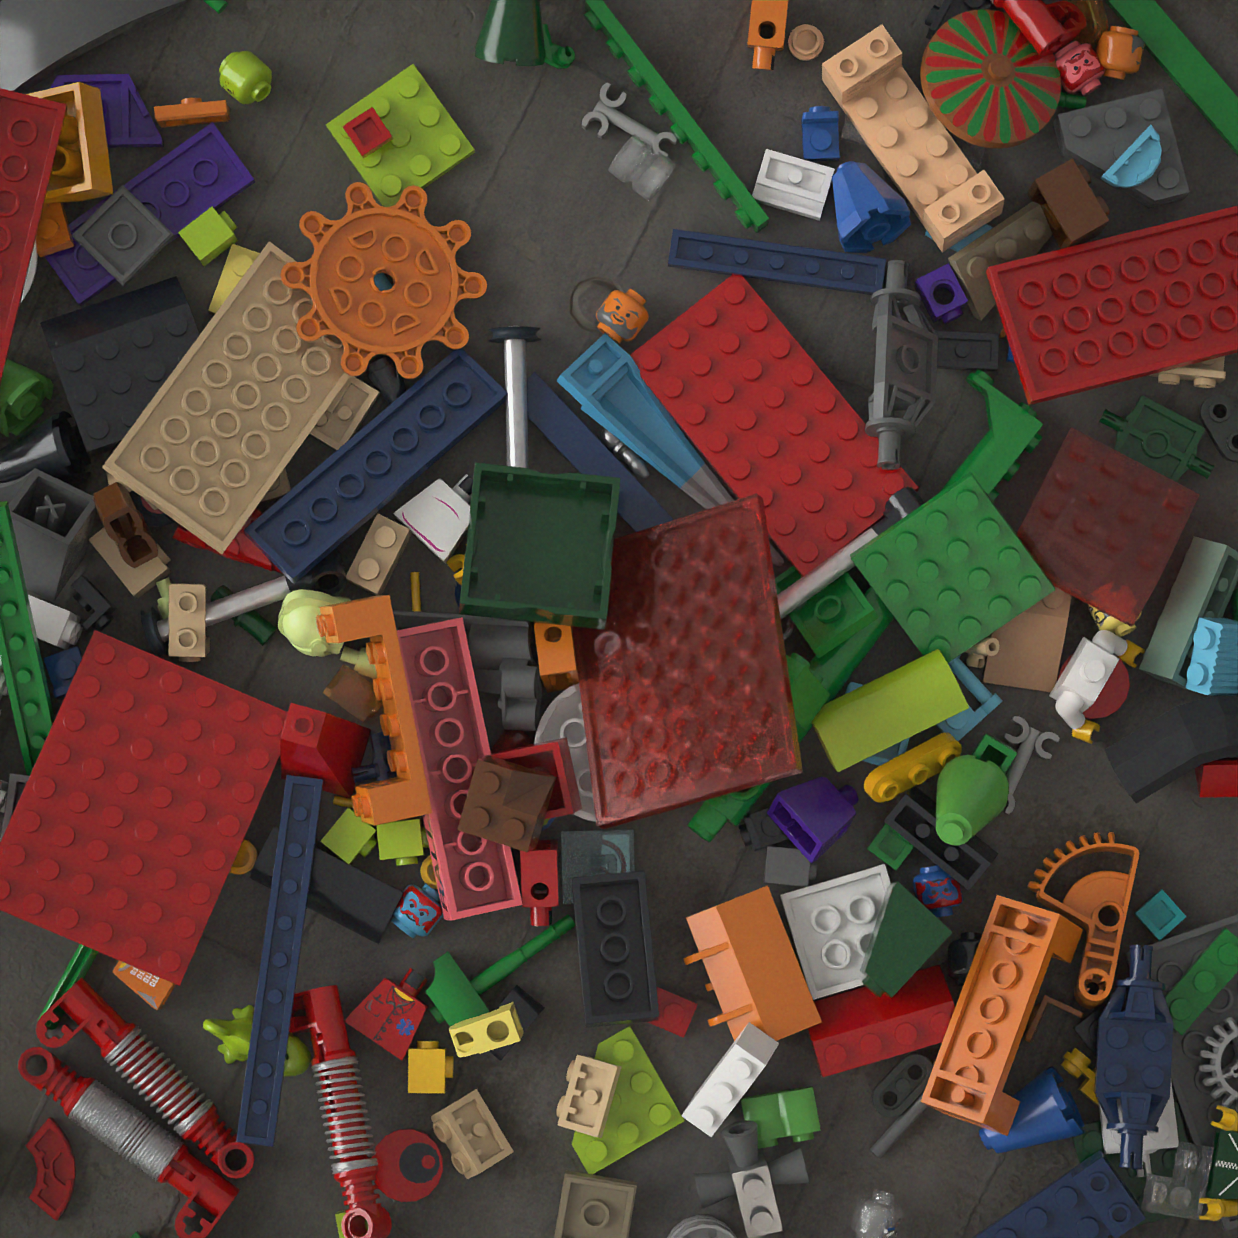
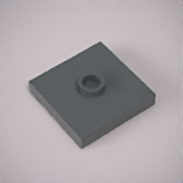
M123 185L72 235L123 287L175 237Z

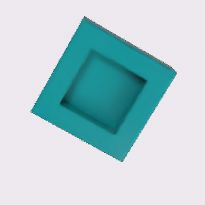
M1162 889L1133 913L1157 941H1160L1187 917Z

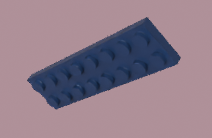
M462 348L452 351L244 529L245 535L295 584L505 403L508 392Z

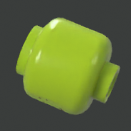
M250 51L233 52L222 61L219 68L220 85L241 104H251L255 101L260 102L269 95L272 71L255 54Z

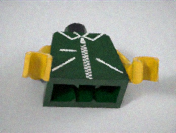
M1217 1105L1216 1109L1223 1112L1221 1121L1218 1123L1211 1121V1125L1215 1127L1205 1189V1195L1210 1198H1199V1203H1206L1208 1205L1207 1213L1204 1216L1199 1215L1201 1220L1218 1221L1222 1217L1238 1215V1113L1222 1105Z

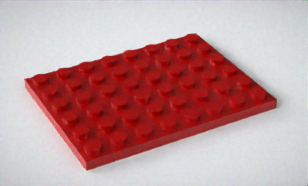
M94 630L1 839L0 911L180 986L281 755L280 737L288 712Z

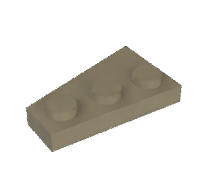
M1035 202L1029 203L948 258L955 276L968 299V305L974 318L982 321L996 304L986 274L987 268L1034 256L1052 236L1051 229L1040 204Z

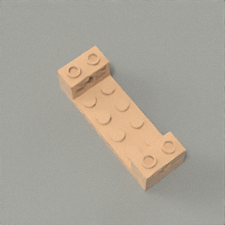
M883 24L822 63V81L942 253L1002 214L1005 198L985 170L977 174L946 128L936 118L927 101L902 67V52Z

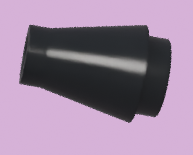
M388 355L368 364L367 369L370 374L367 377L389 405L406 392L404 378L398 373L393 359Z

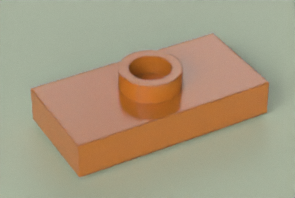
M185 98L181 100V104L154 107L155 120L161 128L229 122L230 109L226 100L202 102L201 98Z

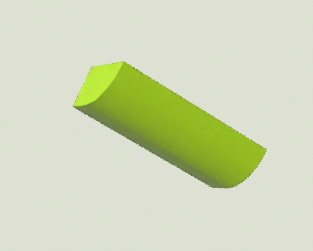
M937 649L824 704L811 723L831 765L837 772H840L968 709L969 706L950 666L940 650Z

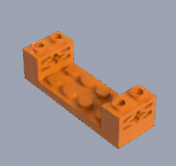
M390 595L371 596L319 607L321 615L316 616V623L320 637L325 636L326 643H342L370 637V642L366 643V653L369 663L375 664L377 678L373 679L374 693L377 700H382L385 713L380 715V724L384 736L389 735L392 750L387 751L388 764L391 772L396 771L397 777L355 786L356 795H352V806L355 816H361L362 822L380 825L431 814L432 808Z
M999 895L996 896L920 1102L947 1116L1008 1136L1020 1101L1002 1092L1050 960L1054 958L1071 964L1083 931L1082 928L1061 914Z

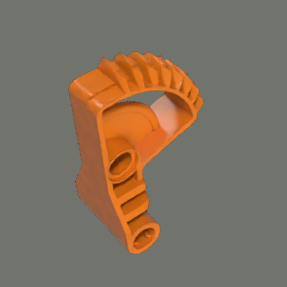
M1114 832L1108 833L1107 843H1101L1100 833H1094L1092 845H1089L1085 835L1079 837V849H1076L1071 840L1067 841L1065 846L1069 854L1065 855L1061 849L1056 848L1053 854L1058 862L1055 863L1046 857L1043 860V865L1049 870L1048 873L1041 869H1036L1034 872L1035 877L1042 881L1041 884L1030 881L1027 886L1029 890L1037 893L1036 898L1039 903L1082 926L1087 932L1077 982L1074 988L1076 1001L1086 1009H1094L1102 1005L1112 989L1139 859V850L1136 847L1114 843ZM1096 852H1115L1129 855L1132 858L1129 874L1116 871H1098L1088 874L1069 889L1063 903L1044 893L1046 885L1060 868L1083 855ZM1110 909L1116 913L1118 923L1111 927L1105 926L1099 921L1098 913L1101 910ZM1091 982L1097 984L1096 989H1099L1095 995L1088 993L1090 988H1087V986Z

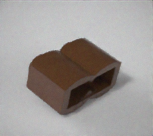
M115 482L94 493L93 500L108 536L115 541L122 559L132 568H136L157 557V545L144 516L136 509L129 491L122 484Z

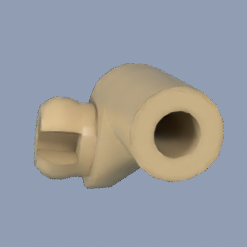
M985 637L966 650L965 653H968L966 659L967 666L983 668L986 664V656H994L998 653L999 641L995 638Z

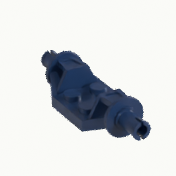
M1129 945V977L1125 978V980L1114 981V988L1116 989L1098 1019L1094 1093L1108 1121L1106 1129L1118 1131L1117 1134L1121 1135L1119 1168H1130L1132 1154L1131 1169H1143V1136H1147V1133H1159V1127L1156 1125L1170 1098L1173 1021L1163 994L1165 984L1151 979L1153 946L1144 945L1142 947V957L1140 960L1141 945ZM1126 990H1129L1125 1011L1121 1012ZM1116 1099L1121 1100L1123 1123H1120Z

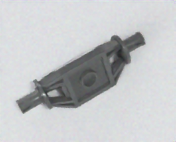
M903 260L887 262L886 288L874 292L871 296V303L875 307L872 331L877 333L874 393L868 400L869 421L865 425V432L870 437H877L879 439L877 467H882L884 470L900 468L901 440L909 439L915 435L917 425L935 404L938 335L919 308L922 301L920 294L908 289V270L910 265ZM899 312H905L909 323L901 319ZM907 410L903 419L893 418L894 411Z

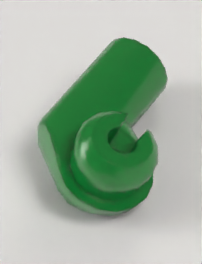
M542 24L546 51L544 63L557 69L568 68L575 60L574 50L568 45L563 47L553 43L548 25Z

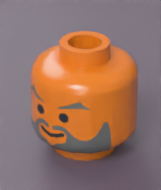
M1110 26V31L1100 33L1096 54L1100 63L1105 68L1103 76L1125 80L1126 73L1134 74L1139 71L1145 47L1144 40L1138 37L1139 31L1119 26Z
M629 289L626 293L620 290L612 291L596 312V319L599 322L597 328L618 344L622 340L632 341L649 319V314L643 307L646 300L632 289Z

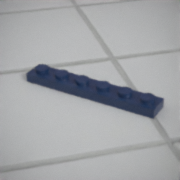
M673 229L668 260V267L725 275H742L746 278L872 295L874 292L882 289L886 259L678 229Z

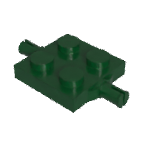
M1143 395L1139 397L1133 411L1125 419L1105 409L1099 420V423L1117 431L1116 443L1107 460L1169 493L1173 492L1181 475L1188 469L1206 479L1209 478L1211 471L1214 469V465L1196 457L1197 444L1206 428Z

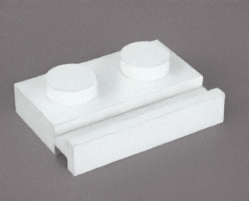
M766 149L752 196L757 203L820 221L835 169Z

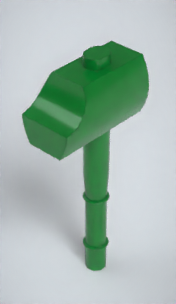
M567 914L522 947H517V950L501 958L470 981H468L450 953L446 952L433 961L435 977L431 986L426 990V994L435 1006L430 1008L429 1011L439 1024L446 1021L449 1027L463 1020L488 1013L489 1009L480 998V995L512 974L535 954L555 940L560 939L562 935L574 928L576 924Z

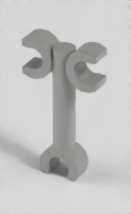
M605 83L600 89V100L593 112H589L582 119V128L586 130L591 121H599L602 127L598 132V137L602 139L608 133L609 121L652 146L653 154L656 158L666 161L668 154L660 150L659 144L663 141H669L671 144L676 145L677 137L671 132H661L658 134L618 111L617 109L624 106L627 94L622 92L618 100L611 101L606 96L611 88V84Z
M1019 716L1012 717L1011 721L1021 727V734L1018 737H1014L1005 733L1003 736L1008 743L1018 744L1021 742L1018 753L1006 774L1009 783V794L1004 813L1007 815L1015 807L1013 793L1033 751L1042 759H1051L1052 755L1042 749V742L1045 739H1050L1057 743L1060 739L1053 732L1042 733L1029 727L1026 720Z

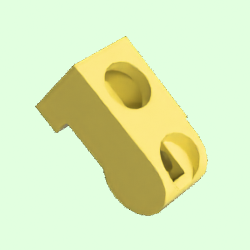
M514 1002L500 1006L499 1009L463 1020L449 1028L458 1057H466L476 1053L481 1054L519 1042L524 1034Z

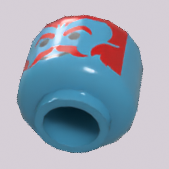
M426 883L422 888L410 884L403 890L404 894L394 910V918L391 921L414 939L416 935L421 937L429 935L443 917V912L437 891Z

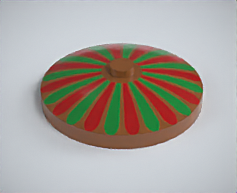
M978 9L958 14L945 22L936 31L923 53L920 77L926 101L942 125L966 142L992 149L1018 146L1037 135L1050 121L1056 111L1061 92L1060 72L1056 65V59L1053 54L1040 56L1007 13L990 9Z

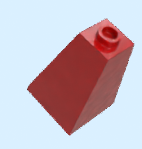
M290 703L280 737L281 779L286 780L287 775L323 779V791L352 799L356 785L353 777L358 776V774L352 775L351 768L361 767L371 729L326 712Z

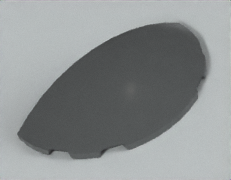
M1 0L0 88L21 93L61 71L60 66L121 33L125 36L187 1Z

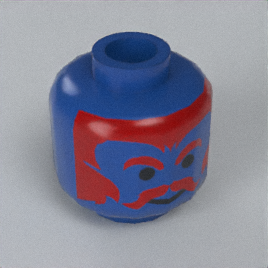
M938 865L919 868L920 874L913 878L915 898L936 917L953 915L952 907L959 906L963 902L961 884Z

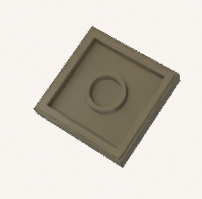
M565 1170L554 1238H628L637 1182Z

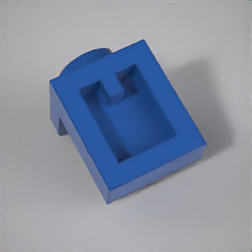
M815 106L809 108V112L803 113L801 119L803 160L810 162L839 161V111H831V108L828 106Z
M79 646L43 658L54 687L52 692L56 699L65 698L83 656Z

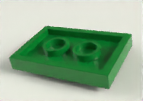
M792 566L767 584L775 596H777L802 578V576ZM848 572L788 614L818 659L879 618Z

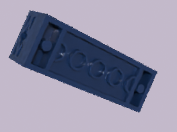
M1100 1149L972 1238H1107L1111 1234L1114 1238H1118L1142 1222L1146 1217L1143 1208Z

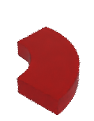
M50 1117L25 1146L33 1155L37 1167L36 1185L29 1198L55 1221H58L69 1205L74 1191L76 1165L73 1150L67 1136L58 1123Z

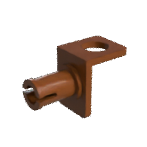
M1045 995L1041 1003L1033 1006L1027 1023V1030L1029 1031L1025 1041L1032 1043L1049 1004L1083 1019L1085 1014Z

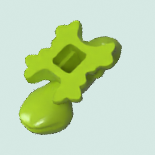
M248 1005L243 1009L234 1008L232 1010L234 1020L215 1018L205 1019L203 1022L204 1030H207L223 1041L224 1044L218 1045V1051L224 1054L227 1064H232L236 1060L244 1062L248 1059L255 1009L252 1005ZM292 1033L289 1034L284 1077L303 1074L311 1062V1052L308 1047Z

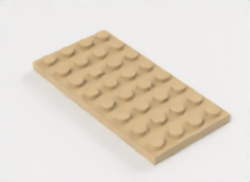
M270 241L102 467L220 554H223L350 378L341 368L340 363L344 346L338 337L325 335L313 342H307L298 336L296 325L298 320L311 310L312 298L304 290L288 288L283 284L280 277L282 268L289 262L297 261Z

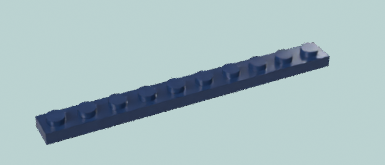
M291 775L286 777L236 1142L272 1147L275 1143L323 792V779Z

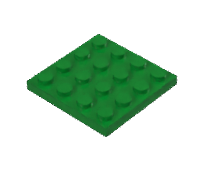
M971 472L850 554L851 560L921 654L924 656L939 649L947 663L1055 591L1053 583Z

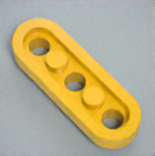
M941 733L872 770L864 781V791L875 802L890 801L898 794L915 785L922 784L928 778L940 773L950 760L960 756L962 746L950 733Z

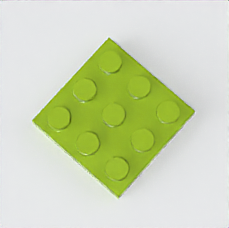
M414 64L326 124L329 132L384 207H391L397 204L403 190L408 186L414 185L424 189L475 153V149ZM373 107L392 135L393 140L363 159L342 126Z

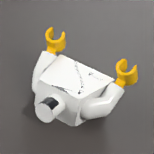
M1107 630L1098 631L1092 641L1085 637L1082 638L1049 695L1056 700V711L1072 728V736L1090 744L1093 743L1091 740L1093 730L1099 732L1100 725L1085 719L1082 713L1096 701L1119 658L1124 663L1135 668L1137 664L1134 663V660L1140 652L1145 653L1143 648Z

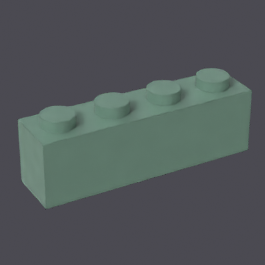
M1194 536L1185 554L1177 579L1171 588V593L1162 615L1158 619L1157 627L1149 646L1143 655L1139 670L1158 681L1186 689L1187 670L1190 666L1194 645L1193 637L1197 629L1199 617H1223L1238 581V552L1228 545Z

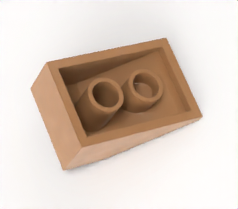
M1050 579L1055 586V591L988 636L997 639L1000 646L996 655L986 656L982 683L1051 693L1056 684L1069 617L1072 582Z

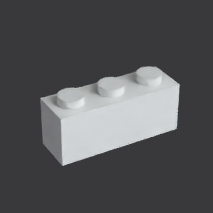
M749 1022L695 1093L683 1112L682 1117L712 1137L765 1068L779 1043Z

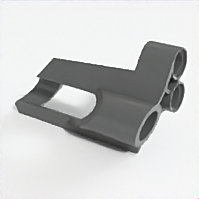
M393 610L396 630H399V626L417 627L463 617L465 631L469 632L468 646L478 692L500 695L498 708H502L501 730L537 731L540 722L543 685L539 672L534 626L530 625L528 621L455 613Z

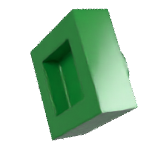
M885 823L867 847V850L897 871L914 846Z

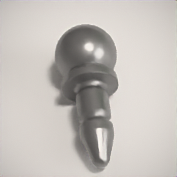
M604 428L600 435L601 443L613 453L617 460L623 459L634 473L647 478L649 472L638 454Z

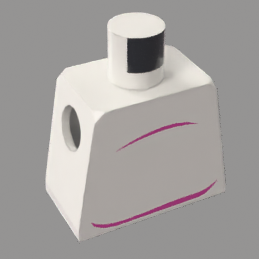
M465 474L452 489L443 480L438 479L394 513V516L405 527L409 528L445 564L468 532L470 515L468 503L471 501L473 479Z

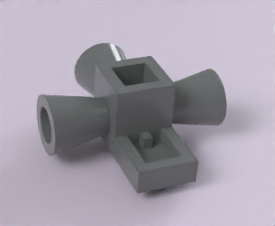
M739 1121L726 1126L722 1130V1135L732 1154L727 1156L731 1172L694 1173L702 1209L736 1194L747 1238H756L783 1231L772 1185L809 1183L801 1148L767 1163L763 1148H758V1125L756 1122Z

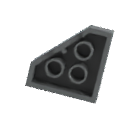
M1163 89L1057 115L1053 122L1062 158L1067 161L1073 158L1077 165H1083L1087 171L1094 174L1093 176L1099 180L1135 140L1152 125L1160 136L1162 149L1161 162L1151 178L1139 186L1130 188L1111 187L1125 192L1148 209L1182 201L1189 194L1190 191Z

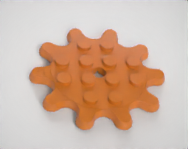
M355 182L350 184L346 190L345 199L348 211L342 219L329 220L316 211L306 212L302 215L299 227L301 232L313 243L314 253L307 261L289 262L284 265L280 274L281 281L288 288L306 291L312 298L311 310L302 316L296 325L298 336L307 342H313L325 335L338 337L344 346L340 364L346 374L349 376L361 375L365 372L372 357L384 354L393 359L398 373L403 378L414 379L423 370L421 349L426 342L431 340L439 341L448 348L455 350L461 349L467 344L469 340L468 330L455 318L454 308L462 299H478L483 296L487 289V282L480 273L464 271L456 263V252L470 240L471 229L469 225L462 220H454L441 227L429 224L424 215L427 194L421 187L408 186L403 190L397 204L391 207H384L376 203L372 191L366 184ZM379 273L390 275L393 279V287L389 290L380 291L374 283V277Z

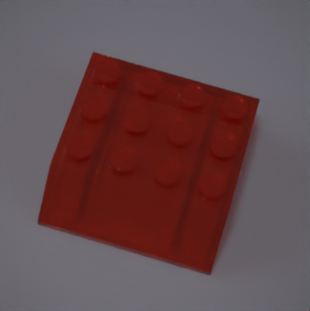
M1071 427L1059 445L1016 534L1055 587L1132 627L1157 585L1200 494Z

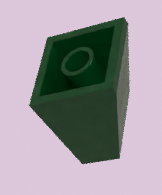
M898 881L892 882L887 888L860 972L866 976L862 983L877 997L885 994L892 998L952 934L949 928Z

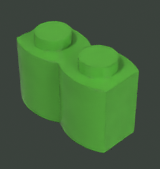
M813 1086L741 1098L744 1121H754L758 1125V1148L778 1145L777 1138L792 1136L793 1142L814 1139L813 1132L821 1131Z

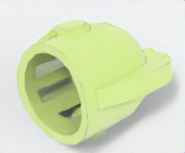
M299 589L292 591L283 600L278 615V629L303 654L318 657L330 654L338 655L344 642L326 643L325 636L320 637L316 616L321 615L319 607L351 600L347 597L331 596L313 590Z

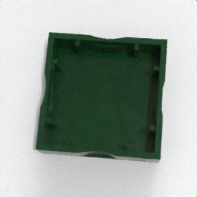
M475 462L459 614L605 630L621 478L570 472L547 474L524 467Z

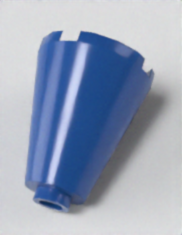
M1051 1066L1045 1069L1012 1096L1020 1101L1008 1136L985 1128L979 1130V1135L987 1150L993 1148L999 1154L1072 1138L1085 1133V1130L1082 1128L1085 1127L1077 1104L1070 1091L1067 1092L1063 1086L1059 1087L1058 1084L1064 1080L1055 1067Z

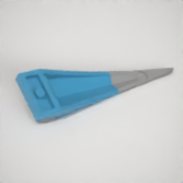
M604 333L559 376L557 382L583 405L581 410L774 564L781 567L784 563L783 558L708 468L673 418L640 377V369L632 357L611 337Z

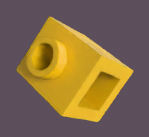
M417 1041V1048L408 1049V1093H446V1078H453L454 1058L453 1056H447V1048H439V1041Z

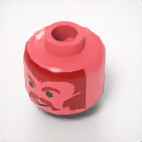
M1074 41L1054 55L1060 72L1061 85L1067 93L1075 94L1081 92L1083 96H1086L1102 85L1099 78L1104 74L1105 68L1100 63L1098 55L1090 44H1079L1078 41Z

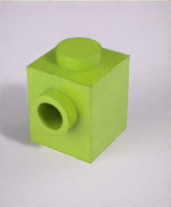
M213 206L178 232L204 267L238 241L233 233L238 227L225 211L218 214Z
M348 807L320 842L347 864L351 865L359 855L365 858L376 846L378 840L374 836L377 834V829L372 824L362 822L361 816L356 817L354 811Z
M421 819L376 825L380 860L396 859V866L418 864L417 857L425 856V848H429L425 826H422Z

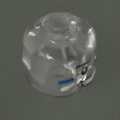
M875 1189L873 1194H863L858 1198L850 1222L852 1230L856 1233V1238L896 1237L903 1216V1210L899 1204L894 1202L895 1196L893 1194Z

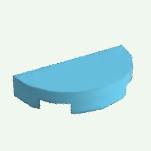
M1152 125L1102 175L1101 180L1111 186L1130 188L1139 186L1152 177L1161 162L1162 152L1160 136Z

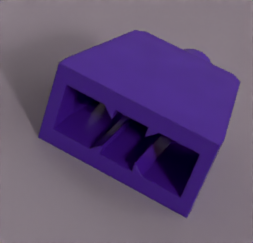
M819 777L777 793L767 814L812 864L846 833L856 816V810L853 806L858 803L859 798L852 786L845 785L837 790L827 778Z

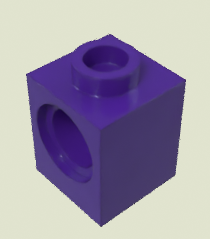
M949 263L916 279L914 286L918 294H920L933 323L942 319L944 324L964 314L962 309L966 307L968 299ZM939 288L947 289L952 295V302L946 305L937 303L933 297V292Z

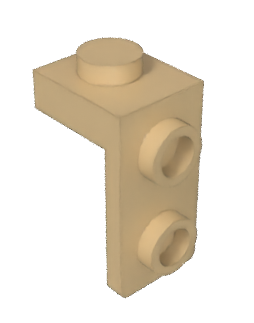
M172 583L169 586V656H177L179 661L182 662L201 661V657H205L210 652V637H206V585Z

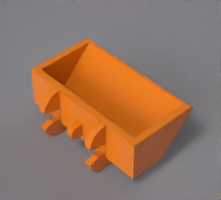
M768 885L686 917L699 952L684 957V963L688 965L702 959L711 981L705 984L707 992L715 991L723 1012L707 1020L710 1027L726 1021L735 1041L750 1022L772 1039L778 1041L822 1022Z

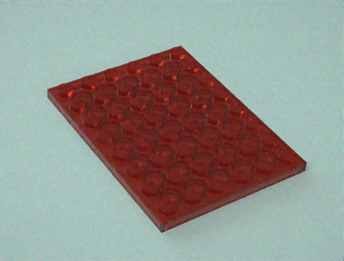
M756 493L614 539L605 630L572 626L596 826L604 830L803 773L763 498Z

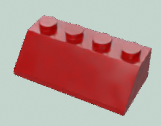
M940 965L916 971L892 998L885 994L877 997L864 986L814 1001L822 1022L807 1028L820 1075L822 1077L830 1076L942 1043L955 1010V1005Z

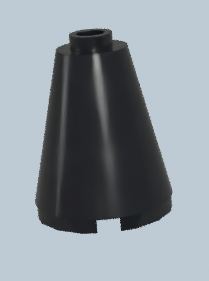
M66 411L55 413L1 448L0 483L17 480L27 475L34 468L65 483L80 482L90 477L91 472H85V466L91 464V459L88 458L78 427H71L67 421L72 416Z

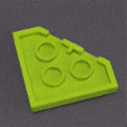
M631 1026L598 1043L594 1059L621 1066V1071L602 1138L577 1131L574 1133L572 1146L588 1174L593 1175L684 1122L682 1115Z

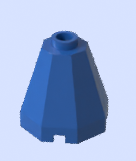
M848 161L837 168L836 173L832 176L839 241L845 252H870L874 250L872 243L881 240L883 246L889 244L911 225L910 211L905 200L866 163Z

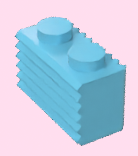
M1199 617L1197 629L1193 637L1194 645L1190 666L1187 670L1186 689L1207 696H1237L1238 621L1228 618Z

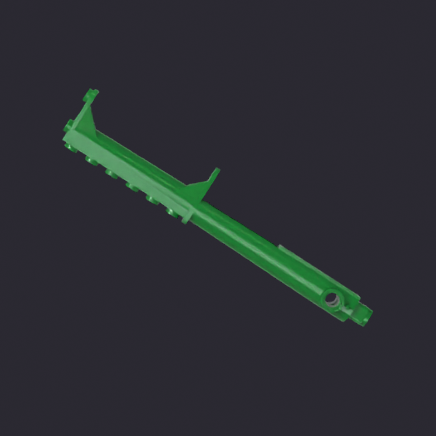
M977 369L975 373H970L967 376L966 381L985 398L989 430L938 494L971 472L994 502L1000 494L995 490L1000 481L1005 479L1009 482L1021 467L1017 459L1024 450L1031 454L1042 440L1043 436L1038 432L1042 428L1043 423L1036 419L1037 413L1030 406L1023 402L1016 404L992 386L994 380L989 375ZM870 586L864 596L874 608L879 618L818 659L815 655L810 662L811 666L809 668L824 679L821 684L831 694L824 704L835 698L895 618L872 586ZM767 708L700 794L699 800L703 804L687 826L708 843L715 838L726 822L737 827L813 727L812 723L804 730ZM737 777H744L751 783V789L744 793L737 792L732 787L731 782Z

